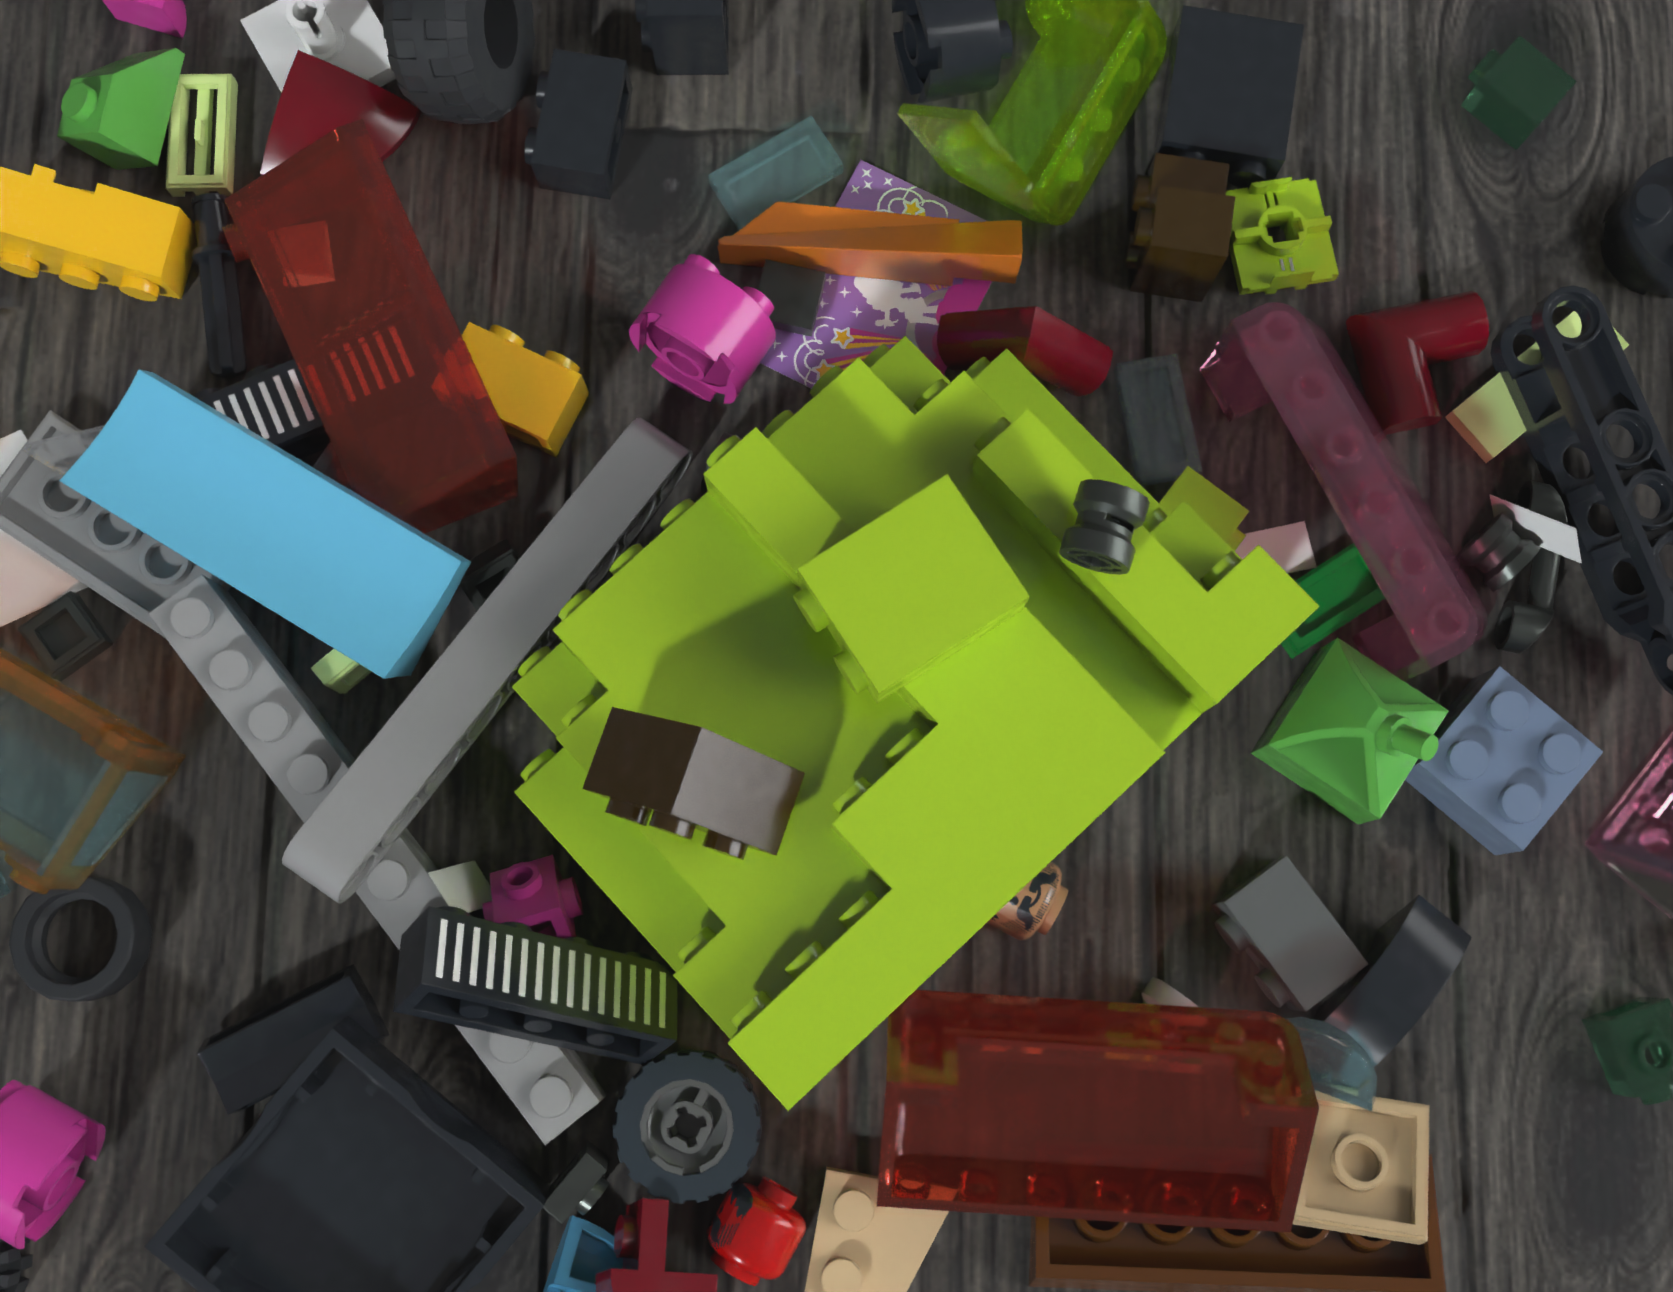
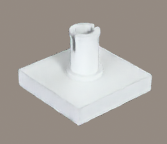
M278 0L240 20L281 93L298 50L338 66L380 87L396 79L394 71H391L387 57L388 49L383 27L367 0Z

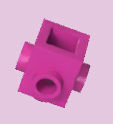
M553 855L530 862H520L509 868L490 873L492 901L483 903L485 920L497 923L518 922L528 925L533 932L558 938L576 937L574 917L584 914L580 893L574 877L562 879Z

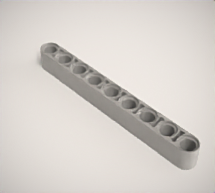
M641 417L631 422L298 830L283 854L282 864L337 903L345 902L355 893L515 691L511 686L522 678L518 673L520 666L533 653L544 646L549 647L556 639L557 635L552 629L562 621L558 614L564 605L585 589L593 592L608 573L614 561L627 549L676 487L691 462L693 456L691 450Z

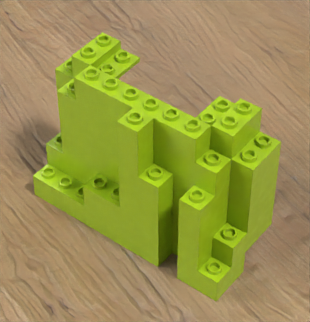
M904 336L891 349L886 344H882L872 351L864 361L858 357L844 371L839 366L831 368L812 387L810 394L813 398L795 414L789 409L785 410L775 417L762 433L755 427L742 440L737 435L726 439L707 459L706 464L710 468L703 475L708 492L695 503L688 498L676 505L660 524L664 531L645 548L640 543H637L623 552L610 567L609 571L613 576L594 593L589 589H585L570 599L558 614L562 621L552 629L562 642L553 650L548 646H544L533 653L518 670L522 678L511 686L557 736L556 739L563 746L556 754L551 749H547L532 760L520 774L525 782L514 793L674 969L676 973L673 976L730 1038L728 1045L788 1111L1165 754L1163 750L1202 713L1218 704L1320 607L1259 544L1246 557L1241 559L1185 500L1169 514L1007 348L992 362L986 357L980 358L966 372L963 371L950 382ZM948 474L1030 595V598L1021 612L876 703L867 688L856 694L843 677L833 659V656L842 650L828 628L825 627L816 633L799 609L793 595L802 590L798 584L797 568ZM1092 479L1114 482L1140 492L1150 502L1143 525L1135 529L1132 535L1131 543L1136 551L1130 571L1127 574H1107L1090 570L1068 561L1059 554L1066 529L1075 525L1078 513L1073 503L1081 481ZM612 707L703 727L804 772L805 775L777 856L748 848L744 860L702 846L706 832L698 829L694 830L692 839L689 840L649 826L652 814L649 817L647 826H642L606 813L605 810L609 799L582 788Z

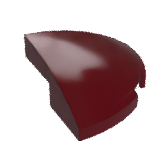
M298 50L274 114L260 174L263 178L290 185L317 186L337 183L340 180L338 171L353 167L363 161H366L369 167L374 168L386 160L407 139L415 127L421 111L406 100L364 78Z

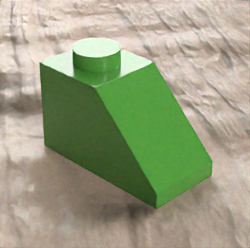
M177 48L135 53L71 79L70 86L64 94L61 103L63 114L57 137L116 170L158 166L185 53Z

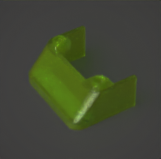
M1026 0L1028 18L1041 38L989 126L976 110L903 103L897 114L947 175L1034 222L1063 225L1077 211L1164 59L1167 44L1165 27L1149 0Z

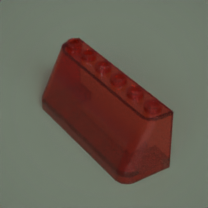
M915 990L887 1017L877 1177V1207L1291 1233L1319 1111L1299 1032L1287 1019L1265 1011Z

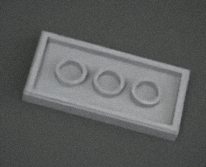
M50 410L0 477V529L164 637L148 615L149 612L201 574L225 587L227 591L231 585L60 482L59 480L94 441V438Z

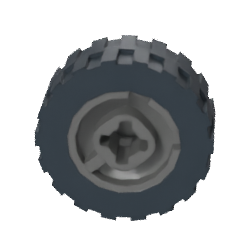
M686 1049L660 1056L642 1067L625 1086L624 1093L618 1099L615 1112H617L616 1122L613 1124V1138L617 1139L618 1144L616 1153L620 1163L624 1162L629 1169V1177L636 1184L640 1182L649 1189L647 1193L656 1198L663 1196L670 1198L672 1203L681 1204L691 1200H696L697 1203L707 1201L710 1197L719 1193L723 1194L732 1188L733 1184L740 1177L742 1178L749 1169L756 1155L762 1133L760 1101L756 1097L754 1086L748 1077L746 1078L738 1070L739 1067L730 1060L727 1061L717 1056L718 1054Z

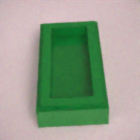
M1363 537L1295 581L1320 607L1295 629L1281 645L1289 657L1293 659L1400 589Z

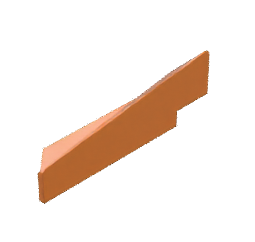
M777 201L733 236L720 238L718 240V253L720 263L764 267L765 260L768 259L822 271L825 274L952 286L954 278L1015 284L1022 262V221L1001 220L959 223L960 219Z

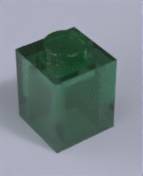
M1519 35L1502 55L1493 48L1471 72L1468 79L1475 84V87L1461 106L1517 150L1577 81Z

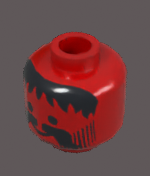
M764 1176L758 1187L750 1183L734 1184L729 1189L707 1229V1240L715 1250L711 1260L731 1276L752 1286H757L761 1278L773 1280L780 1277L806 1232V1222L801 1214L793 1208L798 1196L778 1182Z

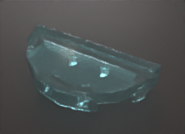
M1304 1017L1276 1020L1256 1033L1242 1060V1063L1372 1111L1376 1099L1377 1074L1368 1053L1351 1035L1328 1022Z

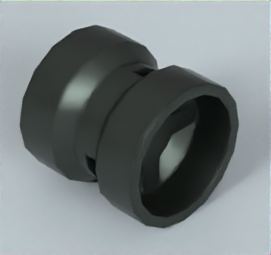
M1092 479L1081 481L1073 503L1078 513L1075 525L1066 529L1059 554L1068 561L1090 570L1107 574H1127L1130 571L1136 551L1131 543L1134 530L1141 527L1145 521L1150 504L1148 498L1136 490L1114 482Z

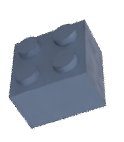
M1499 666L1473 677L1447 708L1449 710L1434 733L1438 738L1436 754L1429 761L1418 759L1405 780L1492 854H1508L1524 851L1601 756L1603 751Z

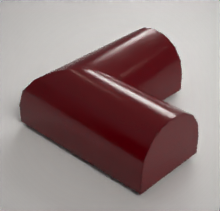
M1468 291L1355 314L1346 320L1348 334L1376 437L1436 425L1442 419L1428 365L1479 355L1485 349L1489 338V321L1485 305L1478 293Z
M1037 306L946 313L940 316L937 331L939 355L944 364L951 370L967 371L982 357H986L992 362L1007 348L1032 375L1071 395L1079 397L1091 394L1100 387L1107 377L1113 356V350L1109 346Z

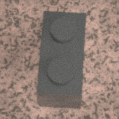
M1287 855L1270 859L1211 903V906L1220 916L1214 922L1218 932L1236 953L1240 954L1244 950L1247 952L1260 970V972L1254 975L1257 984L1267 998L1278 1008L1285 1004L1289 1010L1306 1012L1368 965V962Z

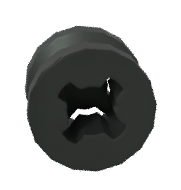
M1501 512L1473 536L1458 552L1456 557L1465 566H1476L1484 574L1483 583L1495 592L1517 575L1539 552L1540 547L1530 538L1521 539L1512 530V520Z

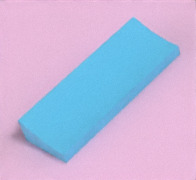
M138 370L129 389L104 428L74 465L59 480L383 679L411 676L471 563L468 559L157 374L145 370Z

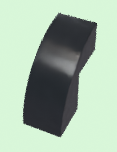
M1418 895L1378 929L1365 958L1368 965L1318 1007L1303 1040L1353 1081L1357 1082L1390 1053L1430 1007L1455 971L1472 937L1422 896Z

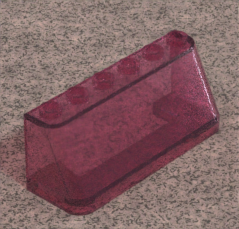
M1279 302L1260 305L1232 319L1200 371L1229 422L1273 401L1392 608L1394 615L1352 636L1360 653L1401 680L1407 681L1455 657L1476 644L1483 637L1487 629L1488 614L1486 607L1326 332L1292 306Z

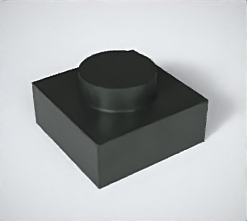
M588 1141L551 1185L543 1209L561 1224L574 1209L580 1214L585 1215L609 1185V1182L602 1177L607 1171L609 1158Z

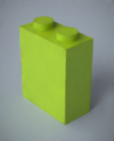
M948 474L798 567V584L802 590L793 595L799 609L813 630L817 633L827 627L842 651L833 656V659L852 690L858 694L867 688L876 703L1021 612L1030 598V595Z

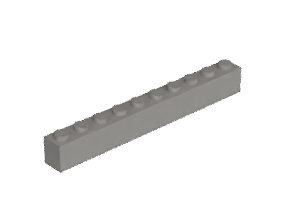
M201 574L149 612L148 615L305 823L355 762V759L227 589ZM407 828L355 891L399 951L401 935L428 906L435 908L448 906L428 872L438 870ZM455 1025L544 1145L548 1144L608 1095L575 1050Z

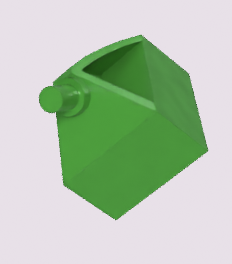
M1336 638L1316 651L1251 751V754L1359 825L1381 819L1417 760L1429 761L1434 757L1438 749V738L1434 733L1449 710L1341 639Z

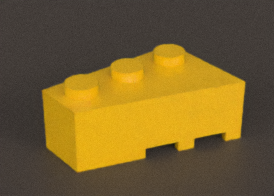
M34 164L31 176L0 167L1 268L29 278H37L39 271L56 274L66 283L90 290L97 289L99 283L117 286L124 294L144 301H157L158 295L182 299L192 264L191 252L196 248L194 223L180 207L97 183L95 192L54 183L56 170Z

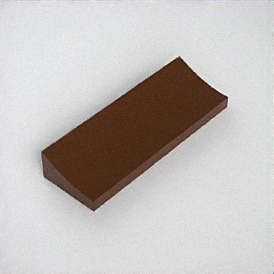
M1034 1139L1031 1144L1032 1187L1029 1287L1150 1292H1446L1432 1154H1429L1428 1241L1417 1245L1285 1223L1288 1149Z

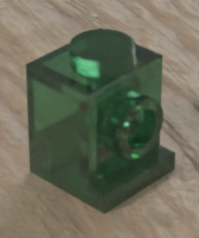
M1639 997L1582 1019L1613 1094L1633 1098L1640 1097L1644 1105L1657 1104L1673 1099V1019L1670 1015L1673 1012V1006L1669 998ZM1647 1046L1655 1064L1649 1065L1646 1061L1645 1049Z

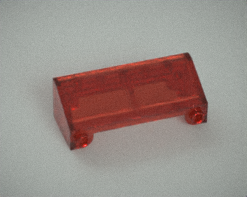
M363 119L337 127L224 199L232 223L222 226V230L236 263L248 259L253 270H255L350 489L424 534L517 498L518 477L515 451Z

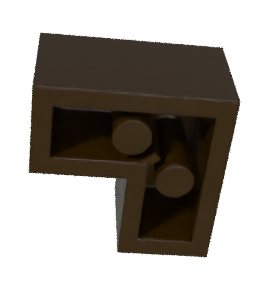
M1156 153L1147 175L1137 174L1131 200V211L1138 213L1134 231H1129L1123 257V268L1133 270L1130 286L1131 292L1196 302L1203 301L1228 257L1235 196L1226 195L1230 164Z
M612 707L582 789L609 799L605 810L608 814L642 826H647L649 817L652 814L649 826L689 840L692 839L694 830L698 829L706 832L702 846L744 860L748 848L777 856L805 773L703 727Z

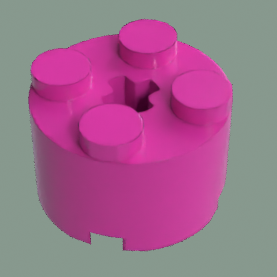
M690 254L683 264L673 266L631 325L629 336L638 352H640L645 344L657 356L651 366L672 384L697 398L711 402L716 393L724 394V404H731L736 400L775 342L776 332L769 318L774 311V305L759 290L748 286L741 289L721 276L718 269L709 260L700 255Z
M11 1080L0 1090V1239L17 1249H24L25 1237L34 1242L38 1241L54 1226L73 1202L85 1183V1180L76 1176L79 1166L85 1156L94 1161L97 1160L104 1144L106 1129L103 1124L35 1086H26L17 1080Z

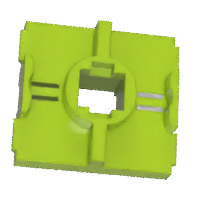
M1292 177L1251 183L1249 190L1247 187L1226 191V195L1235 196L1229 252L1239 295L1263 291L1265 295L1274 294L1278 289L1289 287L1300 290L1305 289L1309 284L1336 280L1339 272L1329 235L1332 220L1330 215H1324L1316 180L1309 181V178L1291 181ZM1280 226V230H1284L1286 241L1274 243L1272 236H1268L1267 228Z

